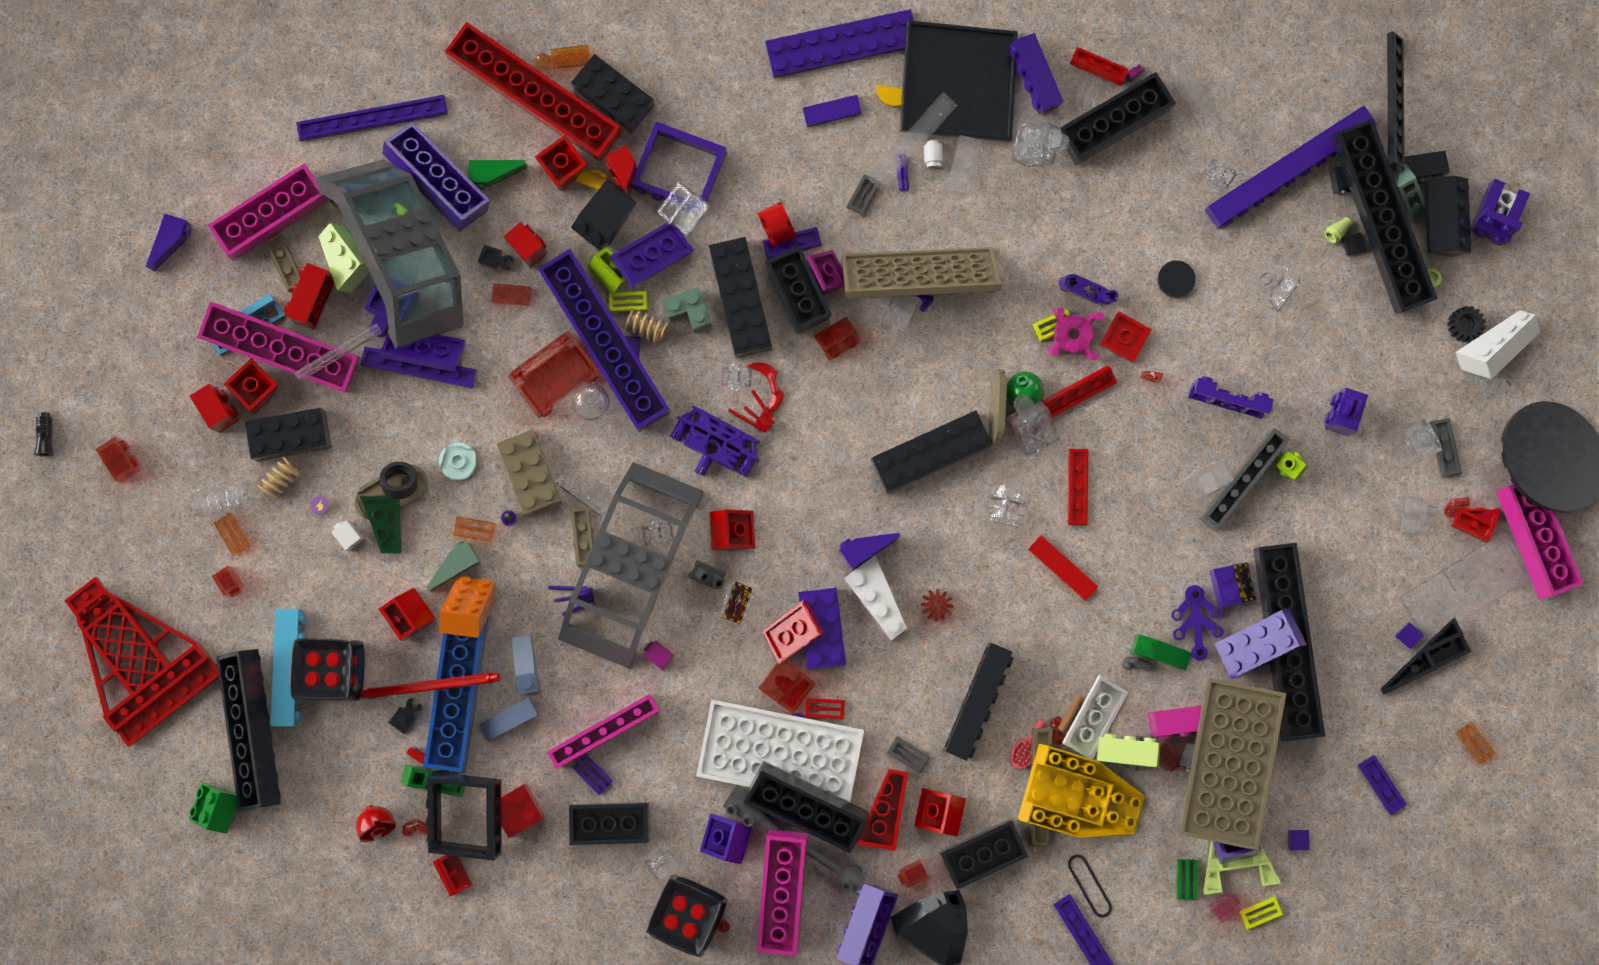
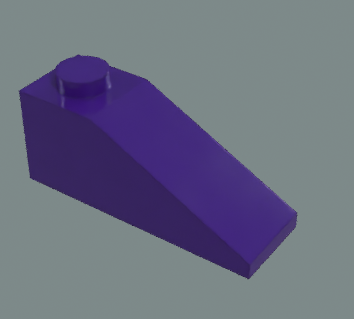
M164 213L145 267L155 272L185 243L186 238L192 232L191 224L187 220Z

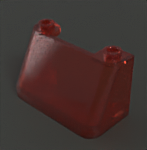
M567 331L515 368L508 375V378L537 417L541 418L542 416H548L552 412L555 401L582 381L584 383L594 382L601 372L575 337Z

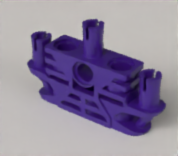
M692 406L693 410L683 416L676 417L678 422L669 437L680 442L688 426L691 427L689 430L690 434H687V439L683 441V445L703 455L696 469H694V472L697 474L700 472V475L705 477L712 461L734 472L735 465L739 463L738 459H741L742 455L746 457L737 473L740 475L743 473V477L748 478L755 462L759 463L757 444H760V441L696 406ZM694 415H699L696 422L690 420ZM695 428L707 433L708 435L706 436L698 432L697 430H695ZM711 437H714V438H716V439L722 441V442H723L722 447H720V445H719V443H718L717 441H715V440H710ZM748 442H751L750 452L745 449ZM710 445H715L718 448L715 454L707 452V448ZM727 445L737 449L740 453L728 448Z

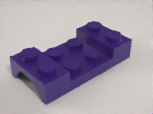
M1202 376V378H1198L1192 383L1188 395L1190 399L1262 419L1264 413L1270 414L1274 400L1269 398L1268 394L1261 392L1248 398L1241 394H1237V396L1231 395L1229 391L1224 389H1218L1217 391L1218 383L1213 382L1212 378Z

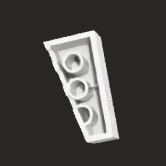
M1520 310L1455 352L1460 368L1464 371L1492 379L1540 333L1536 315Z
M875 555L844 578L845 582L890 641L907 629Z

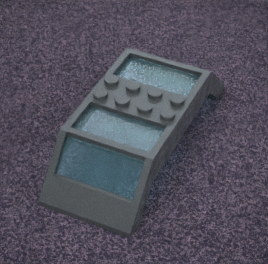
M383 159L314 179L321 195L327 196L337 203L386 305L388 334L395 349L464 326L460 273L410 173Z

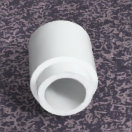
M938 140L927 141V144L924 145V162L927 165V169H939L942 167L943 147L941 143H938Z

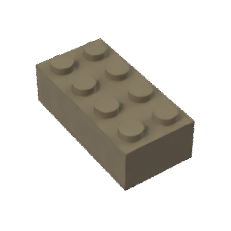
M533 429L497 443L521 509L526 517L562 503L540 442Z

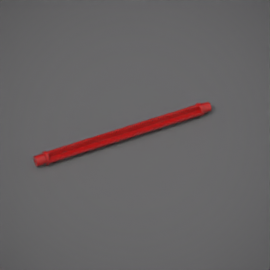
M489 672L472 676L375 688L370 687L366 690H361L360 694L362 698L373 699L391 695L493 684L501 680L500 673Z

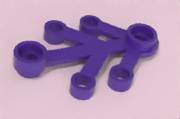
M1192 585L1185 591L1186 599L1171 613L1174 621H1180L1184 617V612L1190 606L1192 607L1191 615L1178 629L1173 631V638L1176 640L1184 639L1185 633L1193 625L1195 646L1191 649V656L1195 660H1203L1207 657L1208 652L1206 647L1203 646L1201 624L1215 638L1222 637L1224 630L1222 627L1213 624L1200 612V605L1208 610L1210 616L1214 619L1222 616V610L1219 607H1214L1204 598V590L1200 586ZM1193 591L1198 593L1197 598L1192 597ZM1214 609L1219 611L1218 616L1213 615ZM1176 611L1181 614L1179 619L1174 616ZM1216 628L1221 631L1219 636L1214 633ZM1177 631L1182 632L1181 638L1176 636ZM1198 649L1203 651L1202 656L1197 655Z

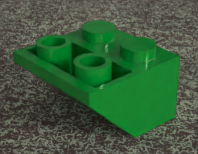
M202 782L197 790L194 805L190 810L189 820L206 830L227 834L237 806L236 794Z

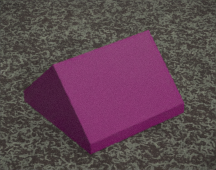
M833 250L806 257L823 296L844 286L843 270Z

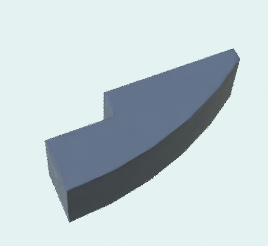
M528 698L479 725L489 742L539 716V713L532 699Z

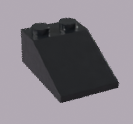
M607 179L579 213L571 228L601 251L611 245L637 202Z

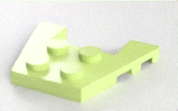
M1211 841L1203 889L1205 895L1222 892L1219 872L1258 866L1261 886L1281 883L1263 847L1257 856L1220 865L1213 841Z

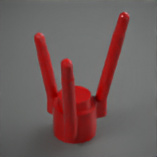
M752 390L751 393L766 415L762 413L758 416L747 406H744V410L756 419L754 422L732 409H728V411L759 431L762 430L766 433L775 423L772 419L774 415L769 412L755 390Z

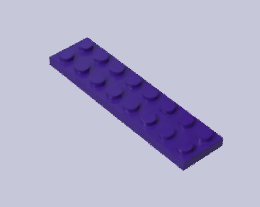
M908 9L766 40L765 44L773 78L905 50L907 20L914 21L912 11Z

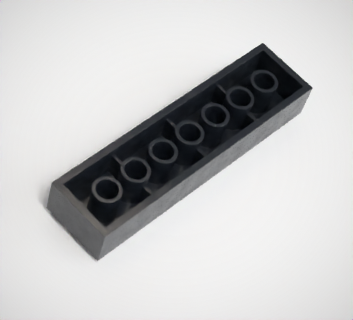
M259 649L242 650L217 656L238 812L281 804V794L278 787V773L275 766V753L273 752Z

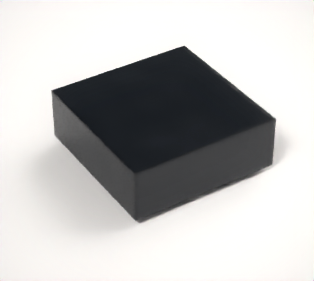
M1361 232L1345 236L1341 239L1347 256L1367 250Z

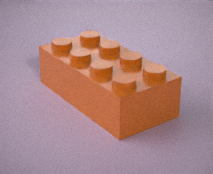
M466 576L457 577L440 610L439 633L478 638L494 605L496 582H491L487 579L476 580Z

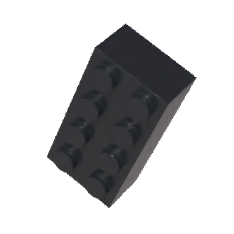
M596 54L590 58L571 82L576 92L631 134L655 106L652 97Z
M800 246L765 261V268L796 334L831 319L832 314Z
M322 408L245 421L250 459L256 462L332 448L326 411Z
M649 802L569 805V845L650 842Z
M1011 819L939 851L957 890L1029 857Z

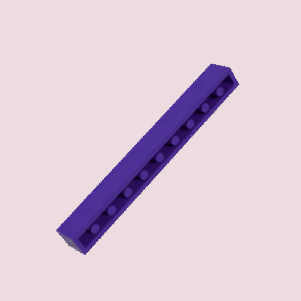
M1363 105L1210 204L1205 209V212L1217 229L1221 226L1226 228L1234 222L1233 218L1239 216V218L1243 217L1253 205L1256 208L1265 202L1264 198L1267 196L1272 198L1280 192L1279 189L1284 185L1286 188L1296 182V177L1301 175L1303 178L1311 172L1310 168L1316 165L1318 168L1327 162L1326 158L1330 155L1333 158L1337 156L1331 134L1370 119L1374 120L1365 105Z

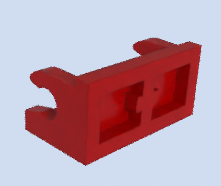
M444 855L433 861L450 897L472 886L458 856Z

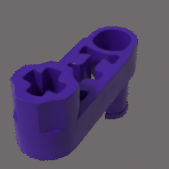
M1068 274L1061 277L1058 282L1062 291L1073 293L1095 304L1107 305L1118 300L1116 298L1119 297L1116 290H1108L1076 274ZM1090 286L1089 289H1090L1091 291H1093V292L1097 291V292H1096V294H1093V293H1087V294H1086L1087 291L1084 290V287Z

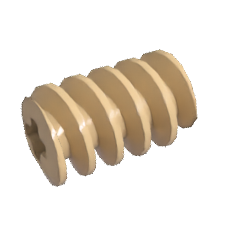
M632 309L627 319L625 330L630 331L632 329L633 334L639 332L640 337H644L646 334L647 340H651L653 337L654 343H657L659 340L661 342L667 331L668 322L661 326V319L654 323V316L647 320V313L640 317L641 311L638 310L636 314H633L634 309Z
M284 456L282 458L285 463L277 462L279 469L272 467L274 474H266L269 480L262 478L263 486L257 484L265 494L274 499L278 498L276 492L283 493L281 486L289 487L287 480L290 482L294 481L292 475L299 476L297 468Z

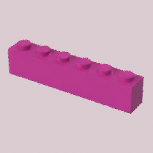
M649 694L552 748L547 753L555 768L558 769L661 710L652 694Z

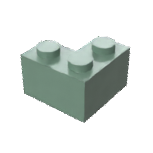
M698 287L662 300L670 322L688 315L694 333L712 327Z

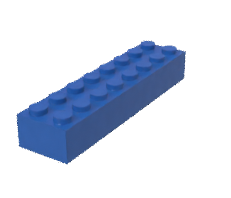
M488 618L478 638L443 633L436 680L472 676L481 673ZM479 685L435 690L423 767L466 772Z

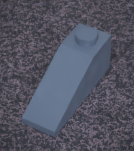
M531 635L512 638L518 694L526 695L541 692Z

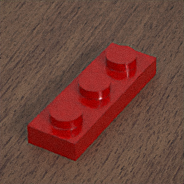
M1079 47L1076 48L1070 61V65L1119 86L1122 85L1128 72V68Z

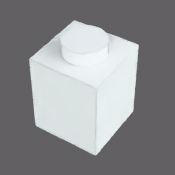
M347 520L337 523L331 532L346 551H351L364 540L353 524Z

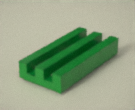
M1177 859L1176 899L1197 900L1198 860ZM1182 863H1185V895H1182ZM1190 864H1192V895H1190Z

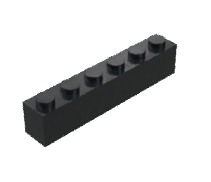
M1446 150L1405 156V164H1407L1416 177L1418 184L1424 183L1427 177H1444L1450 173ZM1342 166L1334 167L1329 172L1333 194H1350L1351 191Z

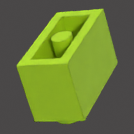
M606 247L593 257L587 268L612 294H615L627 284V280L610 257L613 253Z

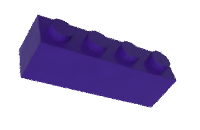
M1035 33L1014 40L1010 45V54L1012 58H1015L1018 73L1025 81L1024 87L1030 93L1033 108L1037 110L1039 115L1059 107L1064 101Z

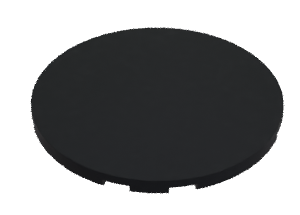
M1550 401L1531 403L1511 416L1502 434L1503 452L1501 455L1504 468H1507L1511 476L1510 480L1515 488L1528 501L1547 511L1570 513L1594 502L1599 496V436L1593 426L1572 408Z

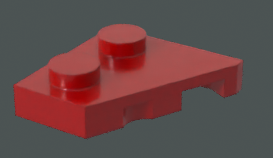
M1459 508L1451 527L1487 543L1491 538L1502 509Z

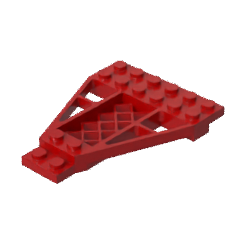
M98 577L91 579L64 600L75 614L78 626L83 634L104 714L102 717L111 729L119 734L128 747L138 742L219 678L217 664L199 642L114 593L109 592ZM133 612L139 613L166 630L155 639H152ZM115 614L123 615L121 627L112 626ZM127 619L130 621L134 628L126 627ZM108 620V625H102ZM98 627H107L106 639L97 638ZM112 628L121 629L119 640H110ZM125 630H135L133 642L124 641ZM172 632L193 646L170 663L158 647V642ZM139 634L146 643H137ZM100 641H105V647ZM110 642L119 643L117 654L108 653ZM124 643L132 644L131 656L122 655ZM137 645L146 646L145 657L136 656ZM93 646L112 670L103 680L100 676ZM150 649L158 659L149 658ZM111 656H117L116 662ZM121 657L130 658L129 669L120 668ZM135 658L144 659L143 671L134 670ZM149 660L158 661L156 672L147 671ZM123 671H128V678ZM133 672L142 673L141 685L132 684ZM147 674H155V676H153L150 680L146 682ZM117 676L130 695L113 709L109 710L103 685Z

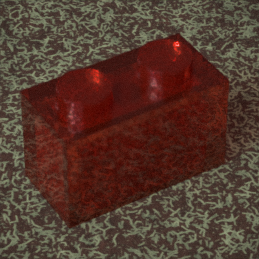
M114 437L95 450L114 480L122 483L141 471L138 467L140 463L134 455L131 456L128 451L130 449L128 443L124 439L121 440Z

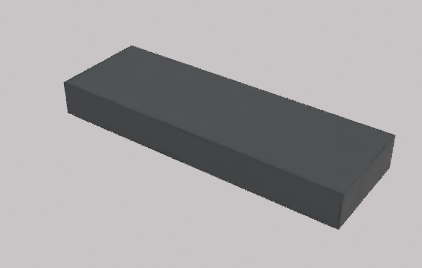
M1450 418L1430 421L1429 424L1441 477L1462 474Z

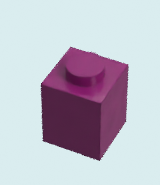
M657 640L654 643L650 641L644 648L646 652L644 656L661 670L675 656Z

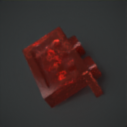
M847 317L814 335L828 361L837 358L840 354L854 348L861 342L857 331Z

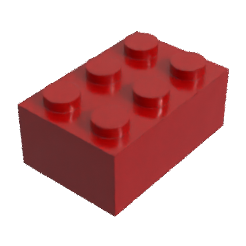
M306 263L305 267L303 266L300 270L298 284H295L292 289V298L285 305L284 315L294 323L315 330L335 282L328 270Z

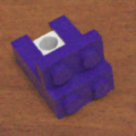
M1494 179L1488 184L1470 231L1474 232V235L1477 237L1491 239V242L1496 245H1505L1511 241L1513 234L1521 229L1523 223L1519 222V219L1530 193L1519 189L1516 194L1503 189L1505 182ZM1501 197L1507 199V204L1503 203Z

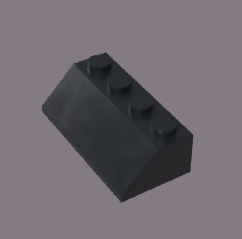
M1459 176L1425 178L1428 253L1449 257L1471 253L1468 178Z

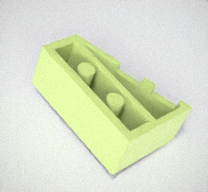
M330 223L319 235V239L337 291L352 293L369 274V270L353 236L343 225Z
M1105 734L1104 737H1099L1097 761L1159 768L1161 744L1156 743V739L1144 738V741H1136V737L1132 736L1116 739L1117 735Z

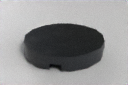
M1178 260L1167 262L1157 275V284L1161 292L1170 298L1177 299L1189 294L1196 280L1191 266Z

